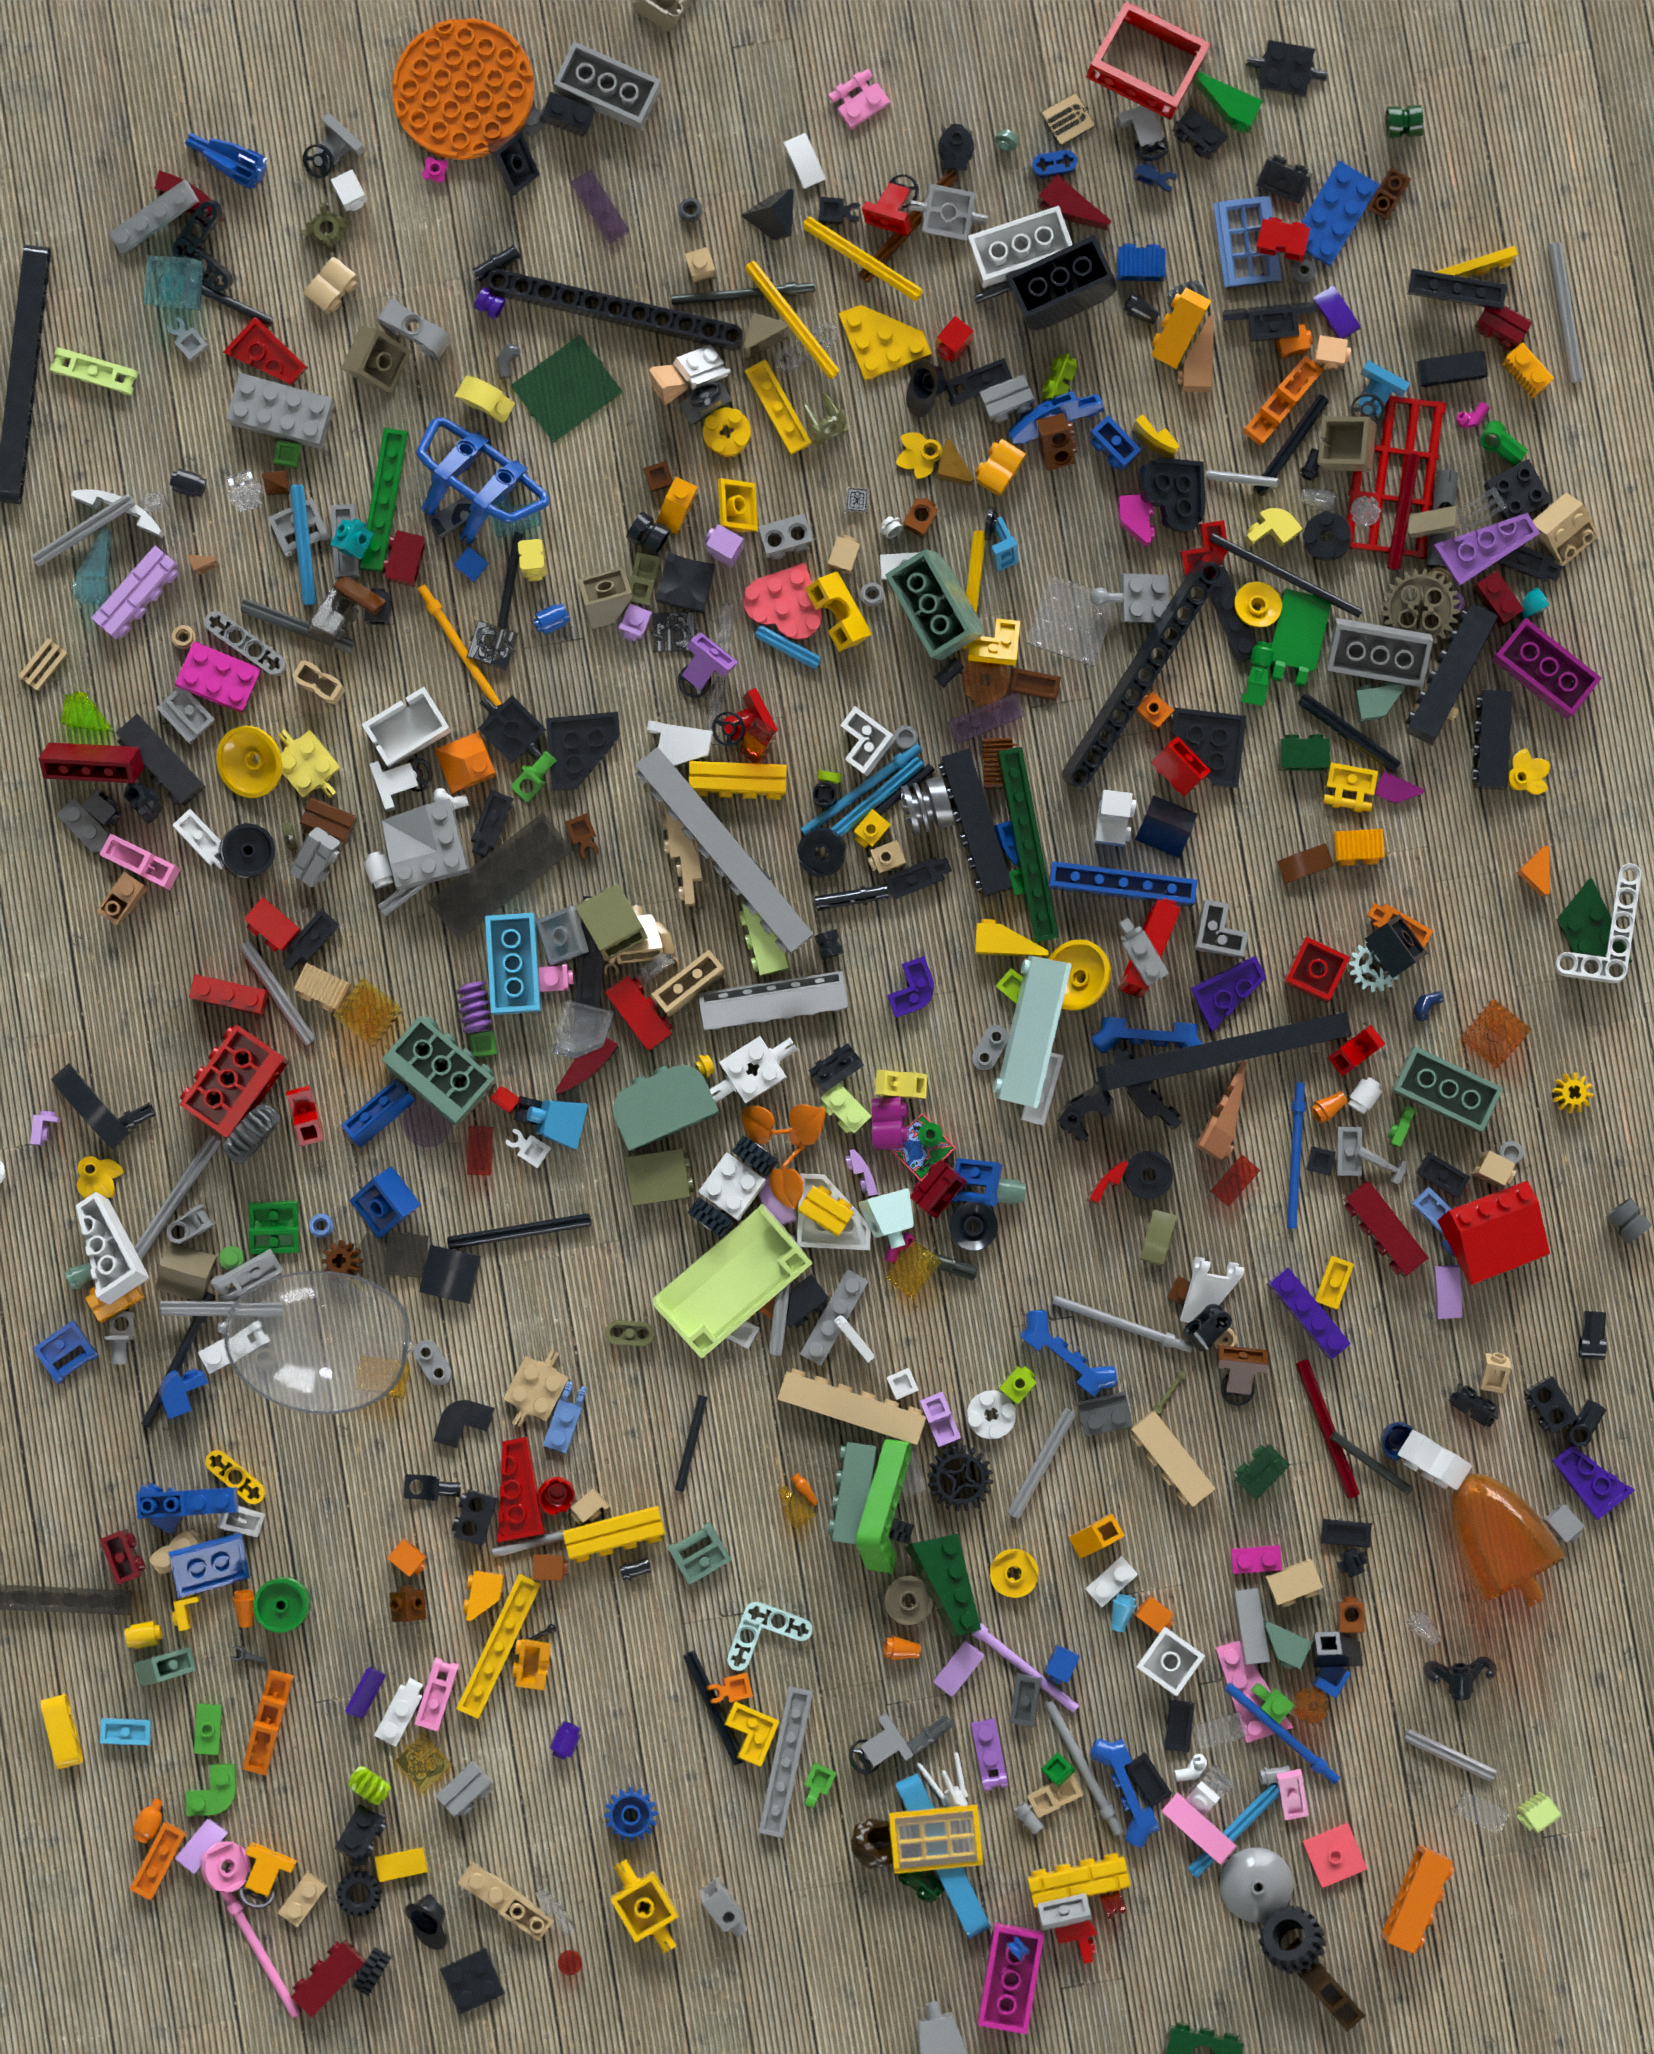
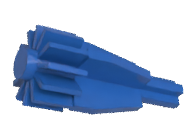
M192 133L185 140L187 147L202 153L207 162L226 176L232 178L234 182L250 190L251 188L255 189L256 182L260 184L265 175L267 159L264 158V155L249 148L246 150L235 143L214 138L207 141Z

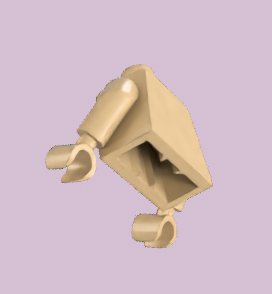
M631 906L642 924L648 939L608 960L604 973L608 976L609 966H614L616 968V976L619 974L620 967L616 964V960H618V964L664 959V955L667 957L664 965L668 970V961L670 959H675L678 968L679 960L673 955L675 949L670 932L661 922H655L653 915H643V908L641 906Z

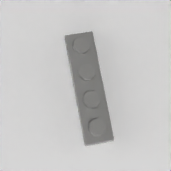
M183 180L113 229L109 234L120 253L125 254L197 204L199 200L188 181Z
M847 1269L800 1355L820 1366L823 1364L841 1332V1329L834 1320L840 1315L846 1320L848 1319L869 1280Z

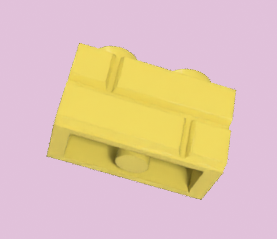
M533 539L518 542L520 569L523 577L528 578V581L542 580V577L547 575L545 548L542 540Z

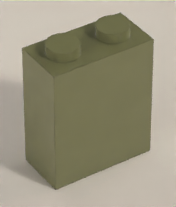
M618 883L605 888L601 893L592 898L585 899L576 906L581 919L605 961L648 939L642 924Z
M683 1148L625 1157L633 1207L691 1198L690 1192H695L693 1178L687 1177L686 1168H691L689 1153L684 1154Z

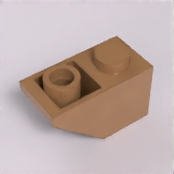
M123 872L96 912L117 926L137 906L148 888Z

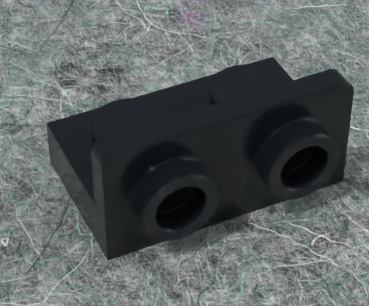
M1192 107L1186 111L1179 121H1176L1172 129L1174 136L1180 142H1187L1193 147L1192 150L1196 155L1201 158L1206 157L1208 160L1211 159L1228 137V135Z
M1279 155L1268 156L1256 186L1300 204L1312 177V174L1308 172L1309 169L1300 164L1292 166L1286 163L1287 159Z
M359 1804L334 1849L359 1863L363 1857L368 1859L375 1847L372 1844L376 1835L380 1837L387 1825L383 1822L386 1815L383 1813L378 1815Z

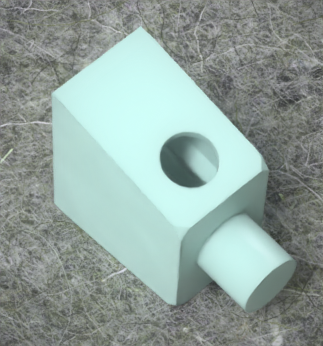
M909 1188L858 1203L875 1238L887 1235L891 1249L905 1245L902 1231L914 1226Z

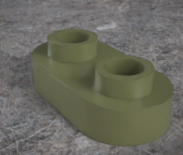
M614 1320L607 1325L605 1335L608 1341L613 1344L646 1346L654 1339V1329L646 1322ZM617 1327L622 1329L620 1337H616L613 1334V1330ZM641 1329L647 1332V1336L644 1339H640L637 1335Z

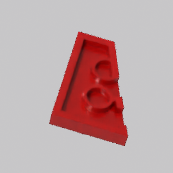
M256 317L250 321L223 351V353L291 385L308 368Z

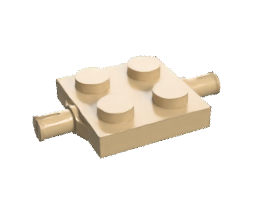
M550 1349L544 1362L536 1361L525 1355L503 1397V1400L513 1404L519 1410L512 1423L514 1425L517 1424L520 1428L527 1415L536 1416L547 1421L569 1377L559 1373L553 1367L560 1353L555 1352L551 1359L554 1353L552 1349Z

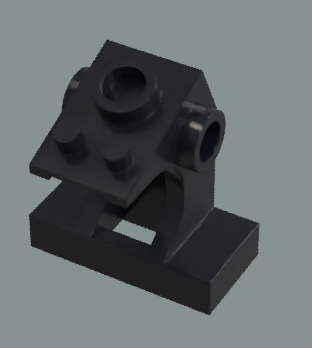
M1099 1082L1094 1083L1092 1088L1067 1101L1058 1116L1059 1126L1067 1133L1073 1132L1076 1135L1074 1138L1077 1141L1082 1139L1087 1142L1089 1133L1081 1121L1082 1116L1090 1111H1098L1103 1117L1109 1115L1113 1110V1097L1109 1091H1100Z

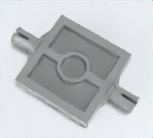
M928 184L926 197L923 202L910 199L908 203L911 204L908 205V210L921 212L920 232L968 241L969 229L973 223L986 225L988 222L986 221L988 215L975 213L974 200L976 193Z

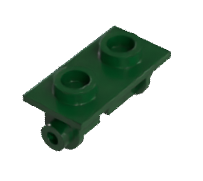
M923 1871L896 1873L897 1879L903 1885L913 1888L916 1891V1895L922 1901L929 1902L930 1904L938 1900V1896L945 1889L941 1886L942 1883L931 1873H927L924 1879L920 1876Z

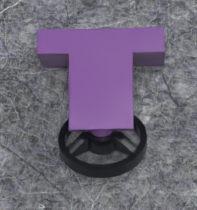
M700 632L686 646L695 656L690 664L680 671L678 676L679 688L688 697H702L710 690L713 672L716 671L725 677L735 668L738 661ZM709 680L707 689L701 693V690ZM680 681H686L690 687L696 688L698 695H691L685 692L681 687Z

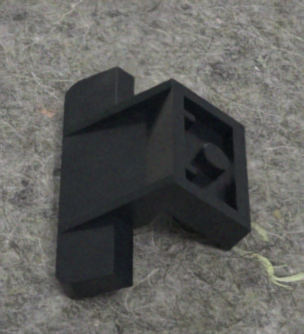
M1313 302L1229 309L1222 311L1223 321L1247 319L1250 342L1298 338L1297 314L1317 313V305Z

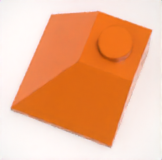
M479 731L434 749L452 794L497 777Z

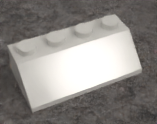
M1059 206L968 236L974 266L982 288L1006 281L1007 275L1073 245Z

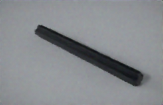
M586 1213L447 1237V1244L449 1249H457L589 1227L592 1224L591 1216Z

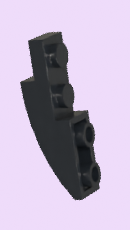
M1117 1048L1113 1052L1115 1063L1134 1059V1056L1125 1048L1122 1051ZM1153 1081L1124 1087L1133 1103L1148 1120L1157 1114L1172 1130H1175L1182 1123L1178 1119L1181 1115L1172 1106L1167 1108L1161 1102L1163 1098L1154 1089L1151 1091L1147 1089Z

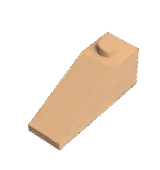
M674 364L656 366L649 369L651 387L664 405H667L688 390L687 381Z

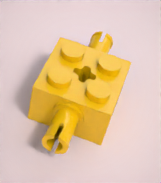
M627 1859L621 1861V1865L618 1863L613 1866L624 1887L612 1895L610 1900L635 1943L649 1934H653L663 1954L669 1951L668 1946L670 1949L676 1947L677 1944L665 1926L678 1918L679 1912L655 1871L642 1878H637ZM641 1901L650 1903L649 1911L639 1909Z

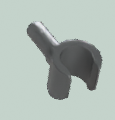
M243 1646L233 1647L241 1651V1656L239 1658L230 1656L232 1660L242 1661L246 1659L265 1664L266 1658L247 1652Z

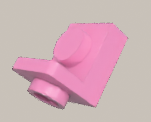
M567 964L539 967L540 992L570 990L569 984H574L573 970H568Z

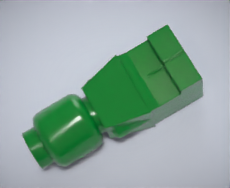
M1258 641L1257 645L1253 647L1250 663L1253 666H1251L1246 679L1245 694L1241 693L1240 702L1264 706L1269 686L1267 667L1271 666L1274 650L1271 649L1272 643Z

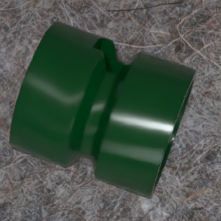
M1410 105L1405 109L1401 106L1387 107L1385 113L1387 138L1402 137L1403 134H1406L1407 137L1422 136V106Z

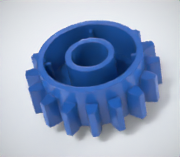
M629 1786L627 1793L621 1788L619 1789V1797L614 1794L611 1795L613 1804L606 1803L605 1807L610 1809V1812L604 1813V1817L610 1818L606 1826H613L612 1835L621 1834L620 1840L622 1841L626 1836L629 1837L630 1842L634 1841L635 1836L642 1840L644 1839V1832L652 1833L649 1826L657 1824V1821L652 1819V1816L659 1814L658 1811L652 1810L656 1805V1801L649 1802L648 1799L651 1794L647 1793L643 1796L642 1788H639L637 1792H633L632 1786ZM634 1808L638 1812V1818L628 1820L624 1815L625 1810Z

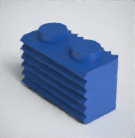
M1131 243L1118 247L1116 252V280L1164 282L1166 248H1160V245L1157 244L1146 245V248H1136L1137 245Z

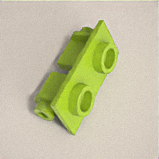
M1069 353L1057 355L1052 361L1050 367L1052 371L1049 379L1045 381L1042 387L1043 395L1041 400L1053 399L1068 393L1070 386L1063 383V380L1071 382L1078 366L1076 364L1077 360L1069 357Z

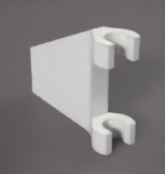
M648 721L647 731L661 734L658 747L674 767L709 756L713 731Z
M1195 1256L1193 1260V1275L1180 1321L1189 1323L1209 1304L1220 1305L1242 1278L1244 1268L1238 1267V1263L1229 1262L1227 1265V1276L1208 1274L1210 1262L1205 1261V1258Z

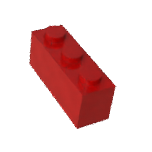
M194 974L189 998L194 1001L264 1016L269 992L264 989Z
M627 975L608 989L605 994L647 1051L650 1052L672 1036L669 1030L673 1027L665 1016L660 1018L655 1012L658 1006L652 998L648 997L646 999L641 991L644 988L636 977L631 979Z

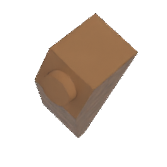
M1214 316L1208 317L1183 363L1182 370L1178 369L1177 384H1181V391L1210 392L1212 389Z

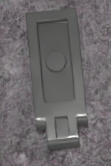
M73 798L57 815L96 855L98 852H101L109 834Z

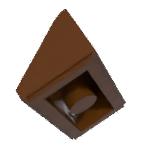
M344 576L334 584L337 592L374 616L379 614L386 603L383 598L349 576Z

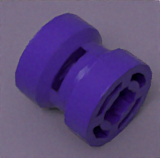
M484 287L477 296L473 308L480 312L487 311L488 317L496 320L504 308L506 299L500 295L494 297L495 295L492 294V291Z

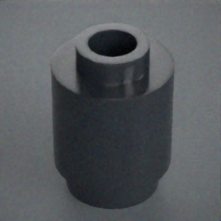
M179 468L178 472L173 471L169 485L173 486V492L196 498V496L202 498L207 479L202 478L200 474Z

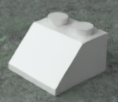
M1164 1627L1137 1665V1668L1177 1696L1205 1655Z

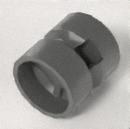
M1632 1198L1625 1200L1606 1215L1613 1227L1620 1228L1618 1233L1626 1244L1642 1235L1652 1226L1645 1215L1638 1214L1639 1207Z

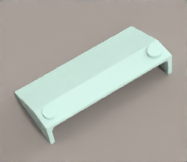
M1029 955L1027 960L1024 959L1021 966L1023 979L1000 1076L995 1079L993 1092L996 1093L995 1098L1038 1109L1072 964Z

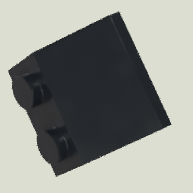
M1400 914L1364 938L1367 942L1368 950L1378 957L1382 970L1392 978L1428 954Z

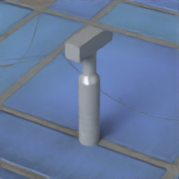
M1360 1145L1355 1148L1354 1154L1382 1169L1386 1168L1392 1171L1393 1175L1390 1181L1397 1185L1400 1184L1407 1170L1405 1161L1400 1160L1397 1167L1388 1163L1386 1159Z

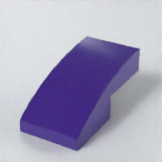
M1334 286L1313 298L1314 304L1317 305V308L1327 319V325L1338 338L1345 339L1361 329L1352 311Z

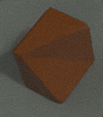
M286 471L262 473L267 495L290 494L289 476Z

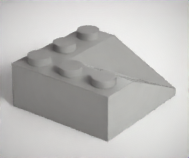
M450 799L426 804L382 820L389 861L395 885L399 891L470 873L454 806Z

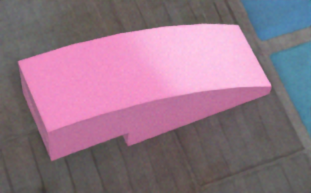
M111 833L99 854L168 890H171L181 870L179 867Z
M1179 1793L1163 1808L1162 1812L1220 1865L1237 1848L1228 1837Z

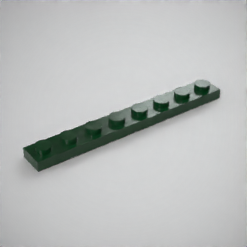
M1022 747L997 751L1032 939L1036 943L1059 938Z

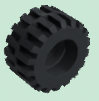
M1287 1905L1286 1910L1281 1906L1277 1908L1278 1912L1276 1914L1273 1911L1270 1912L1268 1915L1271 1918L1269 1920L1264 1919L1262 1924L1265 1927L1259 1930V1934L1262 1937L1259 1939V1944L1262 1946L1261 1950L1278 1970L1282 1972L1285 1970L1287 1974H1293V1971L1297 1974H1302V1969L1306 1968L1307 1971L1313 1969L1311 1965L1313 1963L1317 1965L1320 1962L1318 1956H1323L1325 1953L1322 1946H1326V1940L1323 1937L1325 1933L1321 1925L1310 1912L1305 1911L1299 1906L1295 1909L1293 1905ZM1293 1929L1304 1930V1939L1298 1948L1291 1951L1281 1950V1940L1288 1931Z

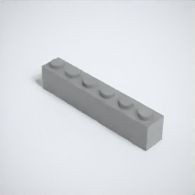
M843 971L698 993L704 1030H719L722 1027L728 1026L739 1027L747 1023H765L773 1019H790L799 1015H815L818 1012H836L848 1008Z

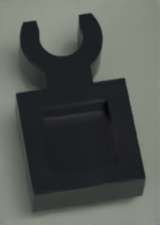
M820 197L818 222L842 225V219L847 218L850 222L857 223L859 222V216H853L850 212L853 209L860 210L861 204L854 202L844 206L843 198Z

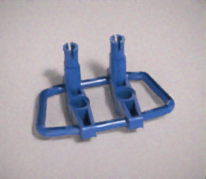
M437 417L430 422L416 451L418 459L433 473L430 479L432 484L421 506L423 512L426 511L428 506L426 514L434 515L449 487H453L472 501L469 508L471 512L460 534L462 541L467 535L464 543L472 544L488 515L505 523H514L545 509L549 505L550 499L547 492L526 474L528 467L523 466L518 460L511 461L488 444L490 439L484 437L479 431L472 434L449 419ZM438 427H443L463 440H459L451 452L438 465L426 452ZM484 452L500 464L502 468L495 472L494 476L477 494L458 480L457 477L467 471L470 465ZM519 482L524 484L540 499L510 514L495 507L502 500L507 499L509 493Z

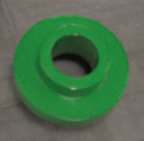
M931 1122L922 1125L918 1132L920 1142L927 1147L938 1145L943 1137L940 1126ZM928 1130H933L935 1132V1137L933 1139H928L926 1137V1132Z

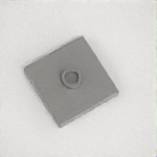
M575 905L568 906L536 920L550 966L589 952Z

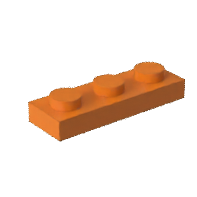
M165 1821L129 1890L152 1900L187 1832Z

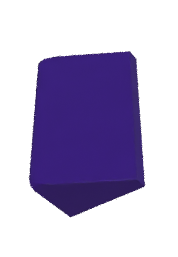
M371 1666L368 1667L350 1699L345 1713L364 1718L385 1678V1674Z

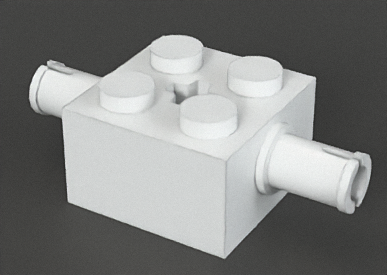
M761 1036L720 1061L719 1064L727 1076H725V1080L709 1089L712 1095L721 1091L713 1096L714 1101L717 1103L735 1091V1093L738 1092L744 1103L748 1104L787 1079L779 1065L781 1060L798 1051L795 1044L785 1049L793 1044L791 1038L789 1037L773 1049H768ZM749 1065L759 1066L757 1076L746 1073L749 1070Z

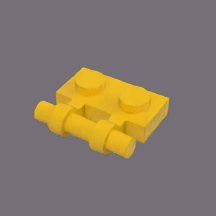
M1331 762L1325 787L1333 788L1335 791L1334 795L1324 794L1323 803L1332 805V808L1337 809L1345 807L1359 813L1361 811L1371 812L1372 803L1363 801L1364 794L1374 795L1378 771ZM1343 790L1356 793L1355 799L1342 797Z

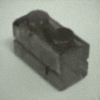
M332 587L310 620L308 634L333 646L336 640L341 641L347 632V623L355 621L359 613L357 604Z

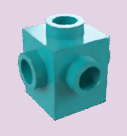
M354 518L353 521L342 519L330 545L347 556L361 559L365 550L369 547L374 533L366 529L367 524Z

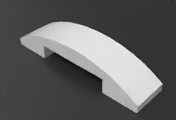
M90 489L75 490L71 494L76 501L96 510L101 501L111 505L121 498V496ZM135 504L134 507L126 511V513L140 518L137 526L141 530L163 539L164 534L143 509Z

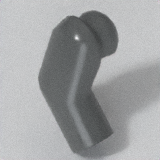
M507 344L497 356L499 379L511 377L509 363L513 358L519 357V346Z

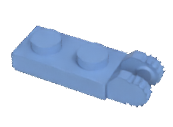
M569 1381L566 1383L562 1398L558 1401L543 1446L565 1454L583 1407L581 1405L587 1388L582 1386L579 1389L576 1404L567 1402L573 1388V1383Z

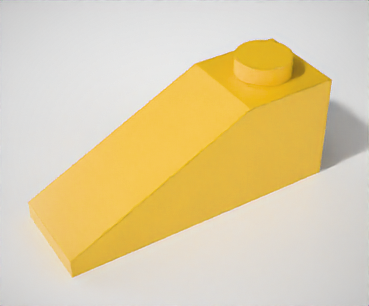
M981 919V923L976 924L974 954L1028 957L1029 955L1047 958L1049 955L1047 949L1002 924H996V920Z

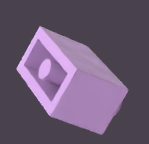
M719 524L715 529L711 528L705 537L707 554L732 568L744 548V539Z

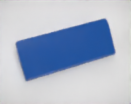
M395 1078L346 1120L341 1127L356 1145L361 1148L413 1104L415 1099L399 1080Z

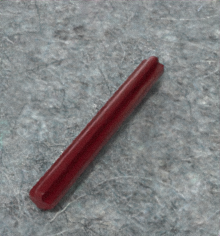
M1414 453L1407 454L1387 562V569L1391 571H1399L1402 562L1420 456Z

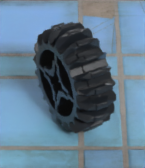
M965 1445L961 1446V1452L957 1453L956 1446H952L953 1454L950 1455L946 1449H943V1454L946 1457L942 1459L939 1455H936L935 1459L940 1463L938 1466L930 1463V1467L936 1469L935 1473H927L928 1477L935 1478V1481L928 1483V1487L936 1486L937 1488L931 1492V1495L936 1496L940 1493L941 1496L937 1502L940 1504L946 1499V1509H949L951 1504L955 1503L954 1510L956 1512L959 1511L960 1504H963L965 1511H969L968 1503L970 1502L974 1508H977L978 1504L975 1499L979 1498L984 1502L986 1499L981 1493L984 1491L990 1494L991 1492L989 1488L985 1487L986 1483L993 1484V1480L986 1479V1475L993 1474V1471L984 1470V1467L990 1464L989 1461L980 1463L984 1455L979 1453L975 1458L973 1456L975 1448L973 1447L970 1449L969 1454L965 1453ZM965 1458L961 1467L957 1470H950L944 1467L952 1459ZM972 1461L979 1469L980 1483L969 1477L968 1471ZM966 1466L964 1477L972 1482V1484L967 1482L963 1484L961 1482V1485H958L955 1490L957 1480L948 1473L959 1474L960 1471L963 1472ZM940 1473L952 1480L949 1495L941 1487ZM968 1486L976 1489V1492L971 1496L956 1499L962 1487Z

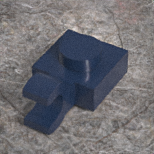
M1138 163L1133 179L1152 187L1158 186L1165 192L1172 191L1173 187L1167 185L1165 181L1167 179L1176 181L1177 175L1175 173L1166 172L1161 175L1159 171H1156V167L1146 163L1143 165Z

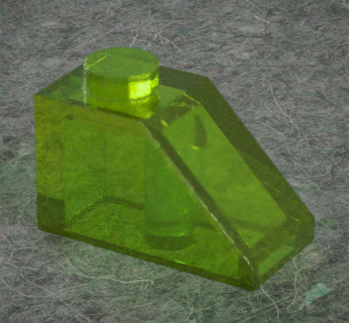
M73 691V695L65 694L61 723L64 726L113 733L114 728L90 697H87V693Z

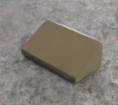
M1457 506L1414 513L1409 516L1408 533L1412 539L1460 530Z

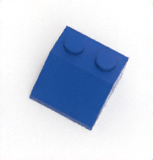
M392 1166L372 1178L349 1200L378 1239L421 1206L415 1195Z

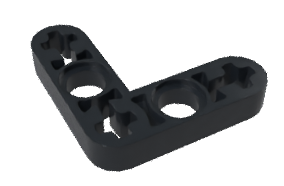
M214 200L202 202L174 242L172 251L181 263L210 288L221 292L232 286V274L201 247L222 216L220 204ZM212 207L211 213L213 215L207 217L205 221L202 220L209 212L206 208ZM194 224H198L202 228V235L200 237L193 234L192 228ZM185 244H186V245H187L186 250H187V252H189V253L183 254V253H182V252H183V247H182V245H185ZM200 258L207 261L208 267L206 271H202L198 267ZM221 275H222V276H223L222 282H223L224 284L219 285V284H218V282H219L218 276H221Z

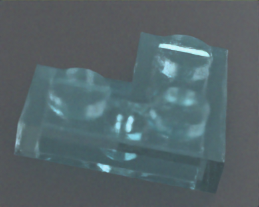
M508 495L507 499L502 500L495 507L510 514L535 503L536 500L512 507ZM539 511L514 523H505L490 515L497 539L514 534V532H521L543 525Z

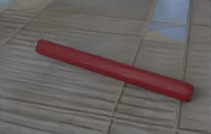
M1308 1359L1301 1360L1296 1363V1367L1346 1497L1349 1499L1360 1495L1344 1450L1329 1439L1336 1430Z

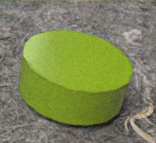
M818 770L817 779L821 782L838 784L841 782L842 773Z

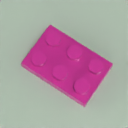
M194 641L175 681V687L243 714L261 674V668Z

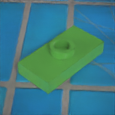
M197 1704L194 1754H220L222 1704Z

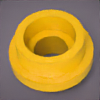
M708 1055L696 1057L697 1062H694L695 1069L705 1079L709 1078L710 1074L715 1072L711 1058Z

